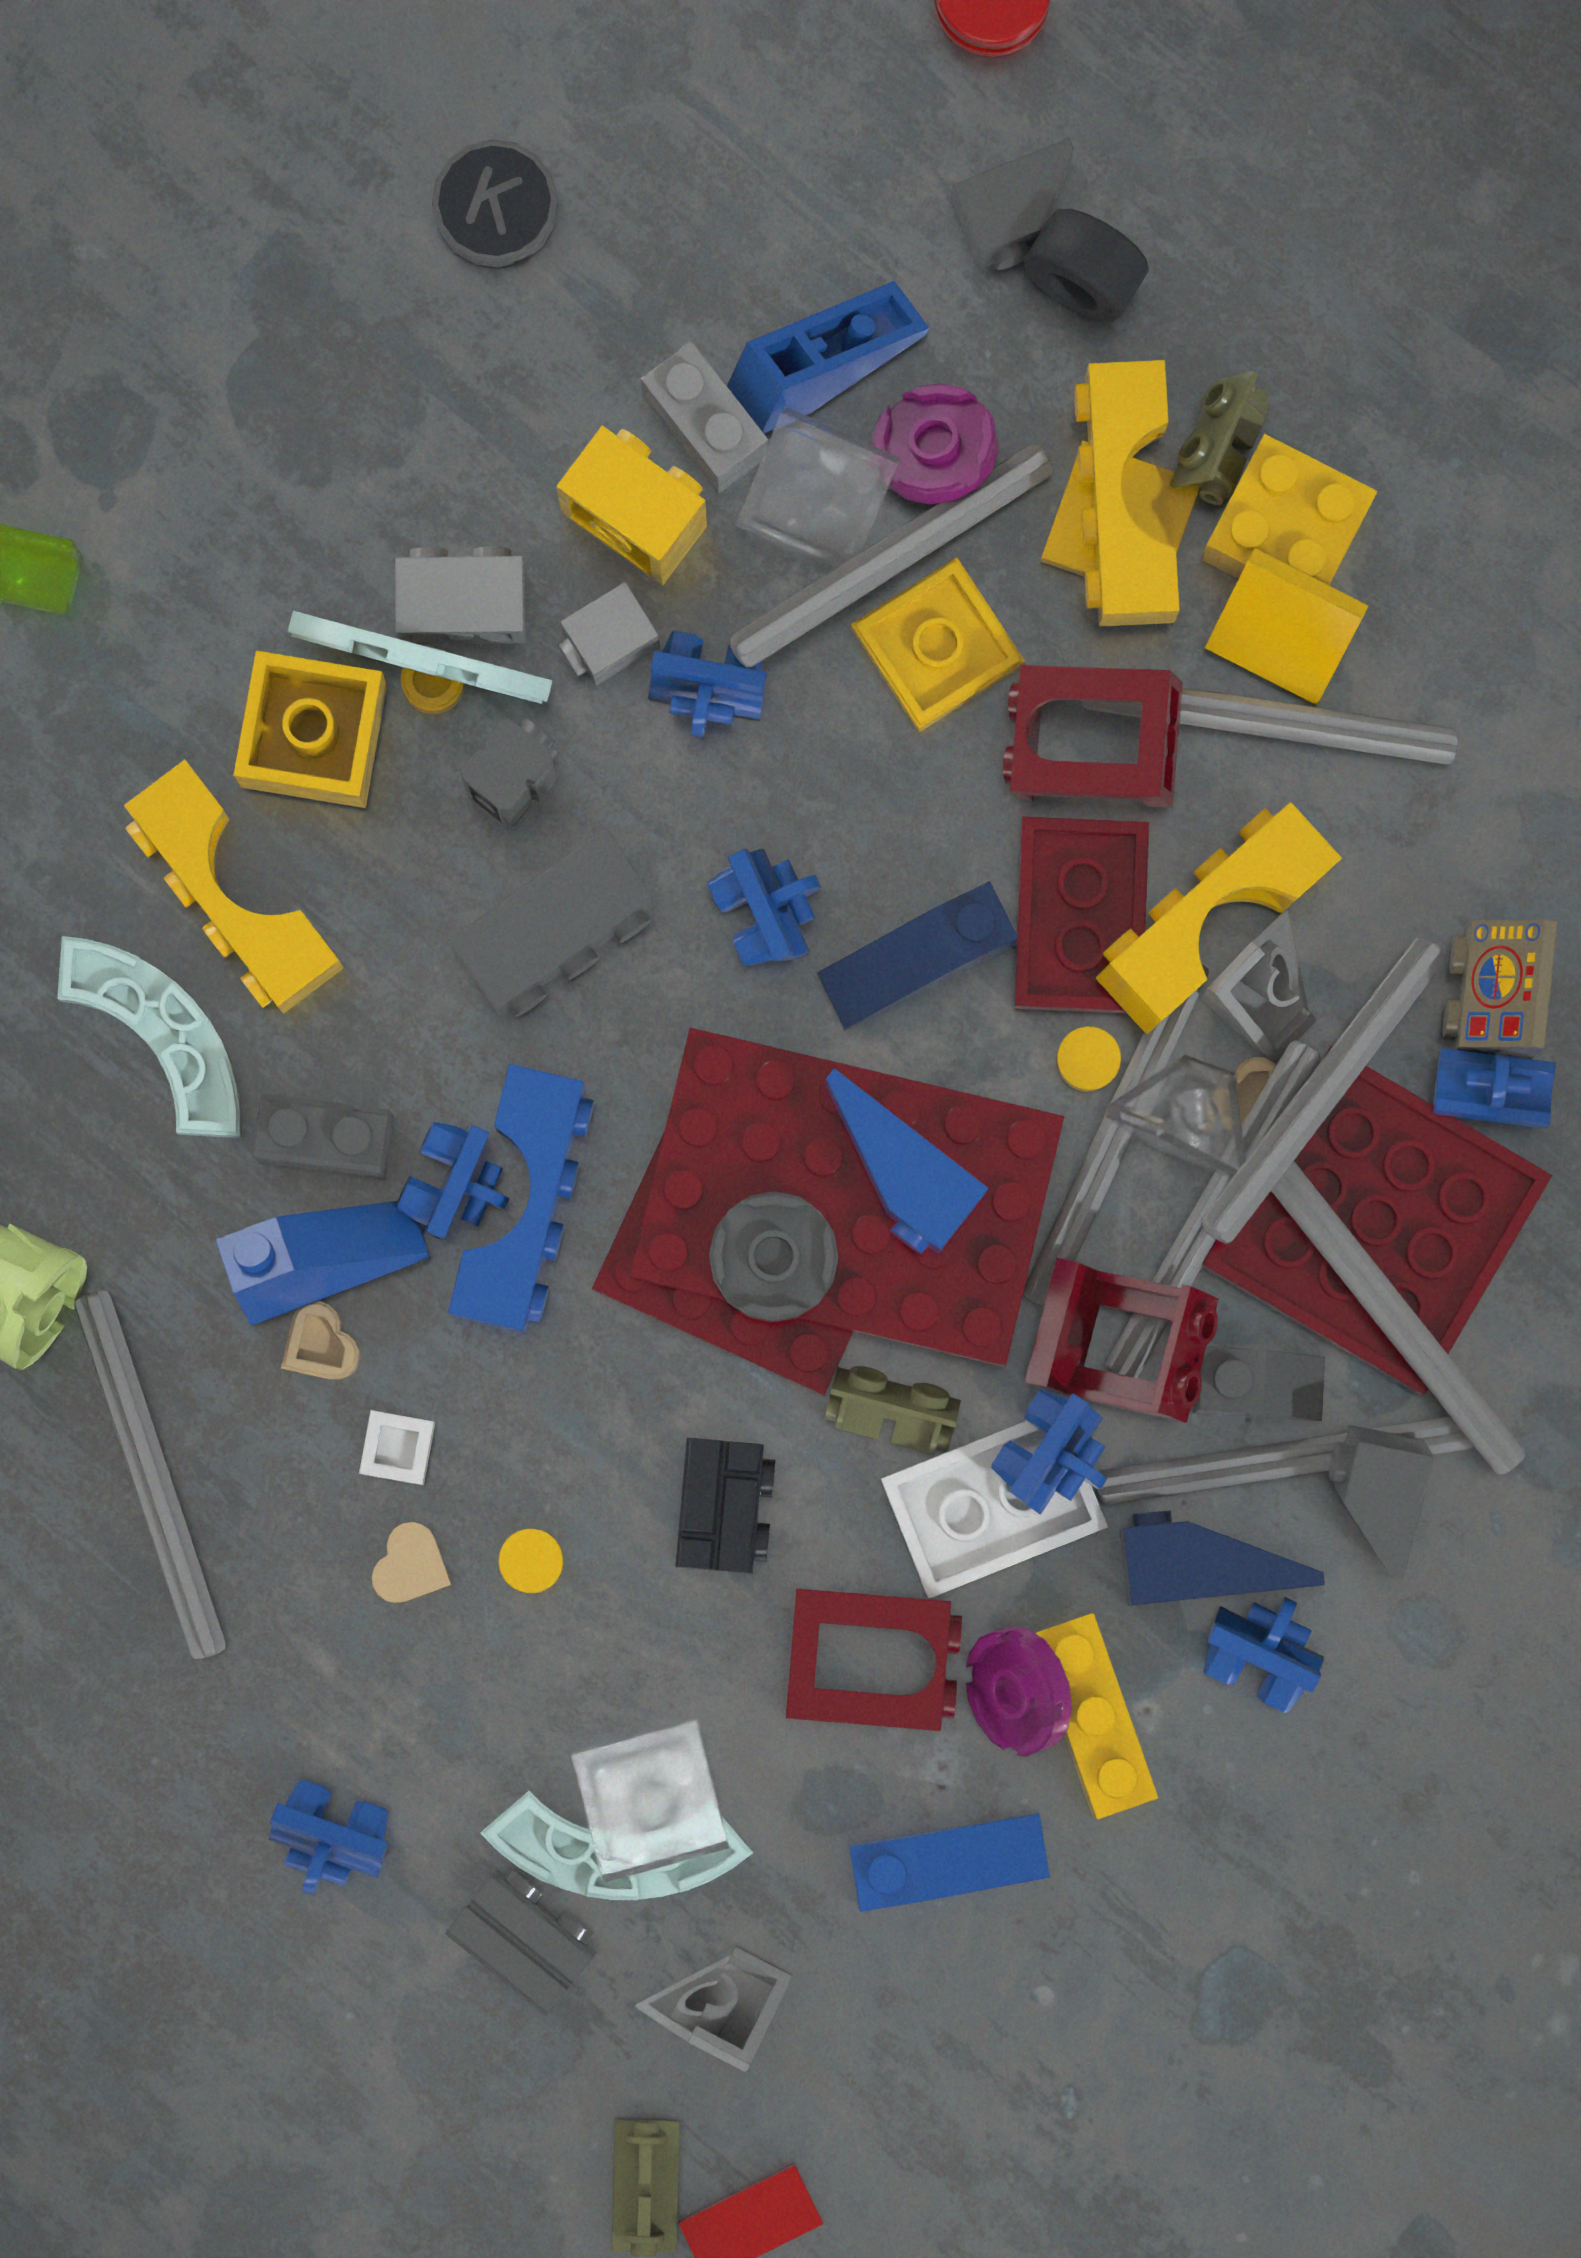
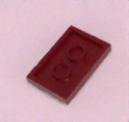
M1022 816L1014 1009L1128 1014L1098 982L1096 977L1110 964L1103 953L1130 928L1139 937L1146 930L1149 822Z

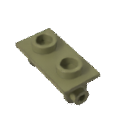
M1256 371L1217 379L1207 389L1201 400L1202 411L1191 436L1183 443L1178 453L1179 464L1170 483L1172 488L1197 484L1201 487L1200 497L1213 505H1221L1225 498L1233 495L1247 458L1231 445L1234 442L1243 450L1253 448L1265 417H1267L1270 410L1269 405L1266 403L1268 394L1263 389L1254 386L1258 376Z
M854 1366L850 1370L837 1368L824 1419L836 1422L835 1429L878 1440L883 1419L886 1418L896 1421L890 1443L934 1455L935 1449L948 1452L961 1403L960 1399L949 1397L950 1395L945 1389L933 1384L915 1383L911 1387L889 1381L884 1373L870 1367Z
M615 2119L612 2252H631L632 2256H657V2253H677L680 2121Z

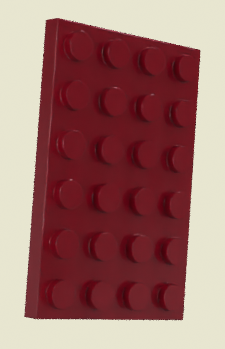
M690 1027L630 1278L726 1301L713 1281L709 1259L715 1228L731 1208L749 1196L775 1191L801 1197L821 1212L835 1234L839 1257L832 1286L820 1303L799 1316V1319L1006 1367L1064 1116ZM834 1068L988 1187L985 1196L939 1254L935 1253L928 1246L922 1254H919L890 1231L897 1222L887 1215L825 1086L826 1078Z

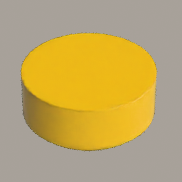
M403 667L401 672V687L407 701L412 707L422 713L433 715L445 713L455 707L463 696L465 683Z
M1091 1026L1077 1028L1066 1035L1056 1055L1057 1070L1063 1081L1070 1087L1083 1092L1097 1091L1110 1084L1115 1078L1121 1063V1053L1115 1039L1105 1030Z
M523 1529L512 1534L504 1542L499 1553V1569L504 1580L514 1589L524 1593H539L549 1589L557 1582L563 1570L564 1557L560 1545L551 1535L542 1530Z

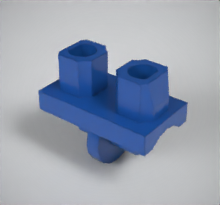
M676 630L670 633L662 652L654 651L648 699L671 703L669 713L692 717L691 736L704 738L708 721L732 725L733 715L760 720L767 672L762 671V661L753 667L746 668L734 656L730 644L728 645L724 664L701 660L703 639L699 638L696 634Z
M742 849L728 856L731 866L725 868L707 883V886L716 905L722 912H731L747 903L750 906L757 924L733 935V943L742 963L745 966L773 960L789 961L810 953L798 925L815 918L806 897L820 890L821 885L817 876L811 875L798 880L790 860L783 861L772 867L764 849L749 852L748 849Z
M1441 1048L1438 1057L1433 1114L1547 1129L1551 1118V1097L1556 1062L1509 1057L1507 1054L1499 1053L1486 1054Z
M438 1122L430 1124L419 1154L449 1166V1169L440 1189L409 1176L395 1206L396 1209L413 1221L423 1224L422 1233L436 1239H444L463 1194L470 1198L461 1220L469 1224L479 1226L487 1205L505 1211L510 1198L494 1191L503 1170L502 1167L485 1161L477 1182L470 1181L490 1132L474 1125H470L464 1130L457 1126Z
M1039 1390L1027 1408L1024 1419L1046 1433L1045 1437L1034 1454L1010 1440L1002 1447L991 1465V1468L1011 1487L1009 1492L1025 1506L1040 1515L1055 1492L1071 1501L1084 1481L1101 1490L1107 1480L1103 1474L1093 1468L1105 1446L1091 1438L1103 1417L1094 1411L1088 1402L1073 1393L1067 1400L1051 1392Z
M1284 1597L1276 1612L1253 1602L1246 1618L1220 1606L1211 1624L1207 1640L1210 1643L1203 1672L1222 1683L1234 1685L1246 1661L1268 1671L1259 1688L1257 1697L1265 1704L1288 1713L1301 1697L1304 1690L1313 1693L1321 1677L1320 1669L1324 1656L1304 1647L1312 1630L1291 1620L1297 1602Z
M300 1780L287 1799L286 1804L277 1803L270 1820L272 1828L269 1840L290 1847L284 1866L306 1873L302 1892L315 1896L322 1879L345 1887L351 1869L378 1878L385 1860L387 1848L384 1836L388 1811L385 1808L365 1801H356L347 1826H341L323 1819L330 1803L332 1792L323 1786L306 1780Z

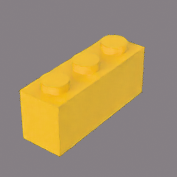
M1089 1613L1035 1632V1634L1048 1643L1058 1656L1069 1681L1072 1710L1069 1727L1064 1737L1092 1817L1098 1820L1158 1799L1094 1613Z

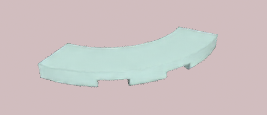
M296 611L292 613L288 632L292 633L291 637L542 704V701L547 702L553 681Z
M62 936L57 999L60 1002L80 1004L107 1013L134 1030L156 1054L170 1083L176 1112V1133L178 1135L242 1138V1110L233 1066L222 1040L211 1021L197 1003L175 981L134 954L108 944Z
M529 1790L480 1832L499 1853L537 1879L587 1897L608 1900H641L688 1891L714 1880L753 1854L749 1846L712 1803L684 1822L666 1829L643 1834H612L588 1829L565 1819L542 1803Z

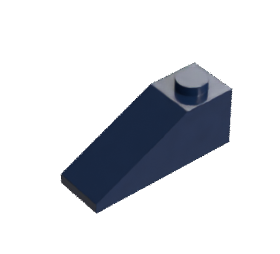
M988 881L925 912L817 972V976L845 1031L1014 949L1018 936L991 882Z
M1171 1510L1133 1514L1134 1527L1119 1529L1128 1606L1325 1585L1324 1573L1322 1571L1189 1521L1172 1523Z

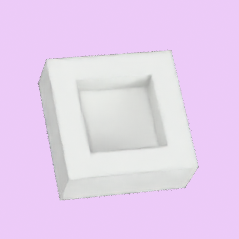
M371 1410L359 1474L424 1486L435 1422Z

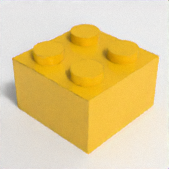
M602 425L556 486L561 513L663 586L707 527L706 501L699 496L703 487L683 470L672 466L666 472L648 459L652 453L651 449L632 433L621 429L615 435Z
M1264 433L1206 544L1201 560L1239 579L1251 553L1256 548L1330 585L1378 491Z
M256 650L233 774L240 787L366 808L387 690V683L382 671Z

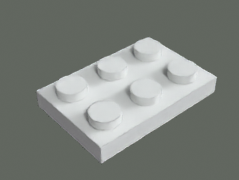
M1022 1422L880 1479L928 1599L1108 1528L1093 1488L1085 1481L1071 1501L1055 1492L1040 1515L1025 1506L1009 1492L1011 1487L991 1468L1002 1447L1010 1440L1034 1454L1046 1433L1029 1422Z

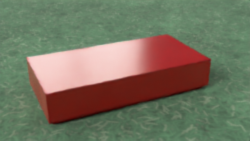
M795 2163L678 2221L695 2258H757L824 2224Z

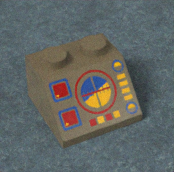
M1547 919L1472 920L1464 930V937L1454 936L1449 971L1450 974L1460 975L1457 999H1447L1443 1019V1036L1453 1037L1452 1049L1486 1054L1499 1053L1507 1054L1509 1057L1532 1059L1545 1048L1558 921Z

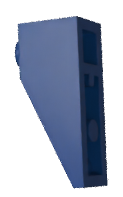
M892 281L747 342L727 387L760 430L766 433L812 413L926 336L930 327L897 283Z
M834 1068L826 1078L825 1086L887 1215L897 1222L890 1231L919 1254H922L927 1246L939 1254L985 1196L988 1187Z
M397 1201L277 1216L215 1239L233 1294L250 1326L431 1258L418 1222L413 1221L396 1209Z
M1039 1813L848 1844L860 1912L1050 1878Z

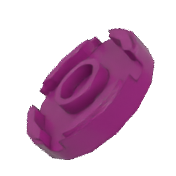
M942 383L918 386L902 394L903 400L895 403L891 409L890 405H888L879 415L872 434L873 456L876 468L888 488L906 500L930 505L955 501L976 490L993 470L999 452L995 420L988 408L986 409L983 404L977 401L976 396L965 388Z
M1007 1626L978 1638L968 1654L966 1668L973 1666V1681L966 1683L967 1699L978 1725L992 1743L1003 1750L1010 1747L1017 1751L1016 1755L1027 1757L1057 1745L1068 1730L1072 1710L1069 1681L1058 1656L1043 1638L1024 1627Z

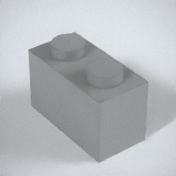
M692 341L641 378L642 396L718 494L769 457L767 437Z
M497 546L473 549V557H448V550L437 547L414 548L410 550V557H395V633L397 638L416 644L526 643L525 565L523 557L511 556V549Z

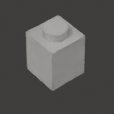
M626 582L560 621L562 632L566 639L557 645L563 657L577 677L587 671L595 686L660 647L658 633Z

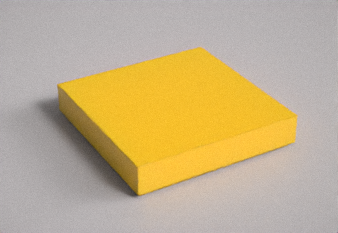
M1082 440L1081 446L1088 445V442ZM1077 455L1040 562L1085 577V571L1096 570L1094 546H1083L1081 527L1082 508H1092L1091 484H1080ZM1132 457L1124 468L1121 478L1122 496L1126 509L1132 520L1143 532L1159 542L1175 547L1177 554L1200 487L1197 484L1174 489L1170 486L1175 472Z
M1254 548L1212 631L1205 649L1317 705L1369 606Z
M957 557L859 618L850 626L852 632L918 732L923 731L1020 669V665H1025L1026 662Z

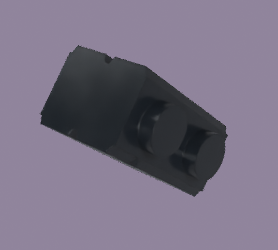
M687 1438L676 1568L753 1574L754 1561L767 1562L770 1523H758L760 1497L772 1498L776 1459L763 1458L764 1444Z

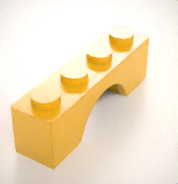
M1165 360L1089 363L1085 383H1077L1074 386L1076 422L1087 421L1088 445L1078 446L1080 484H1091L1092 508H1082L1081 511L1083 546H1094L1096 570L1085 571L1087 609L1098 608L1099 627L1175 623L1180 611L1176 548L1153 539L1135 524L1126 509L1121 489L1122 472L1130 459L1140 449L1165 435L1169 423Z
M185 759L124 805L134 818V821L125 827L127 832L147 858L159 851L173 870L164 876L163 879L186 908L197 901L206 912L211 921L201 927L224 958L235 951L245 963L249 971L241 976L240 979L262 1008L274 1001L284 1014L344 969L339 959L301 910L280 915L257 914L239 907L225 896L216 877L215 851L219 837L228 823L229 817Z
M1292 802L1288 803L1275 816L1267 808H1264L1238 832L1245 841L1242 846L1230 856L1222 848L1218 849L1193 872L1200 881L1195 888L1185 897L1177 888L1172 890L1148 912L1155 923L1139 937L1130 928L1103 953L1110 964L1096 979L1146 1034H1149L1207 981L1199 955V935L1204 919L1210 910L1231 902H1252L1264 905L1282 914L1342 859Z

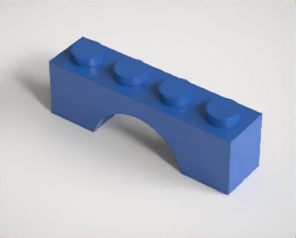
M509 1064L494 1127L499 1134L515 1145L526 1160L530 1174L529 1200L519 1222L507 1235L484 1247L463 1250L448 1314L451 1317L525 1335L529 1321L541 1323L549 1286L539 1284L544 1259L556 1261L564 1230L563 1223L554 1221L559 1197L571 1199L579 1169V1162L570 1160L569 1156L574 1136L586 1137L595 1100L584 1098L586 1091L584 1081Z

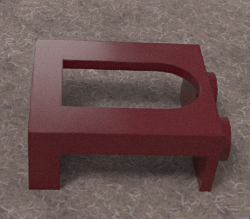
M1020 665L1019 683H1012L1008 696L1009 718L1011 721H1016L1014 746L1008 745L1004 752L1003 777L1005 783L1010 784V791L1024 802H1034V795L1138 799L1148 807L1173 808L1183 682L1171 670ZM1055 700L1141 702L1142 712L1137 764L1052 761L1039 757L1038 743L1041 706Z
M1057 1258L1025 1382L1055 1394L1070 1397L1073 1393L1086 1401L1187 1423L1190 1409L1197 1402L1201 1392L1202 1379L1200 1370L1206 1347L1214 1338L1217 1330L1218 1315L1216 1308L1219 1298L1182 1284L1181 1288L1098 1271L1079 1262ZM1100 1306L1173 1321L1157 1382L1084 1367Z
M796 1588L786 1718L941 1731L942 1718L954 1719L957 1680L945 1679L947 1653H960L962 1616L950 1615L951 1601ZM819 1623L907 1630L918 1633L930 1643L935 1652L933 1678L925 1688L914 1694L907 1695L814 1688Z

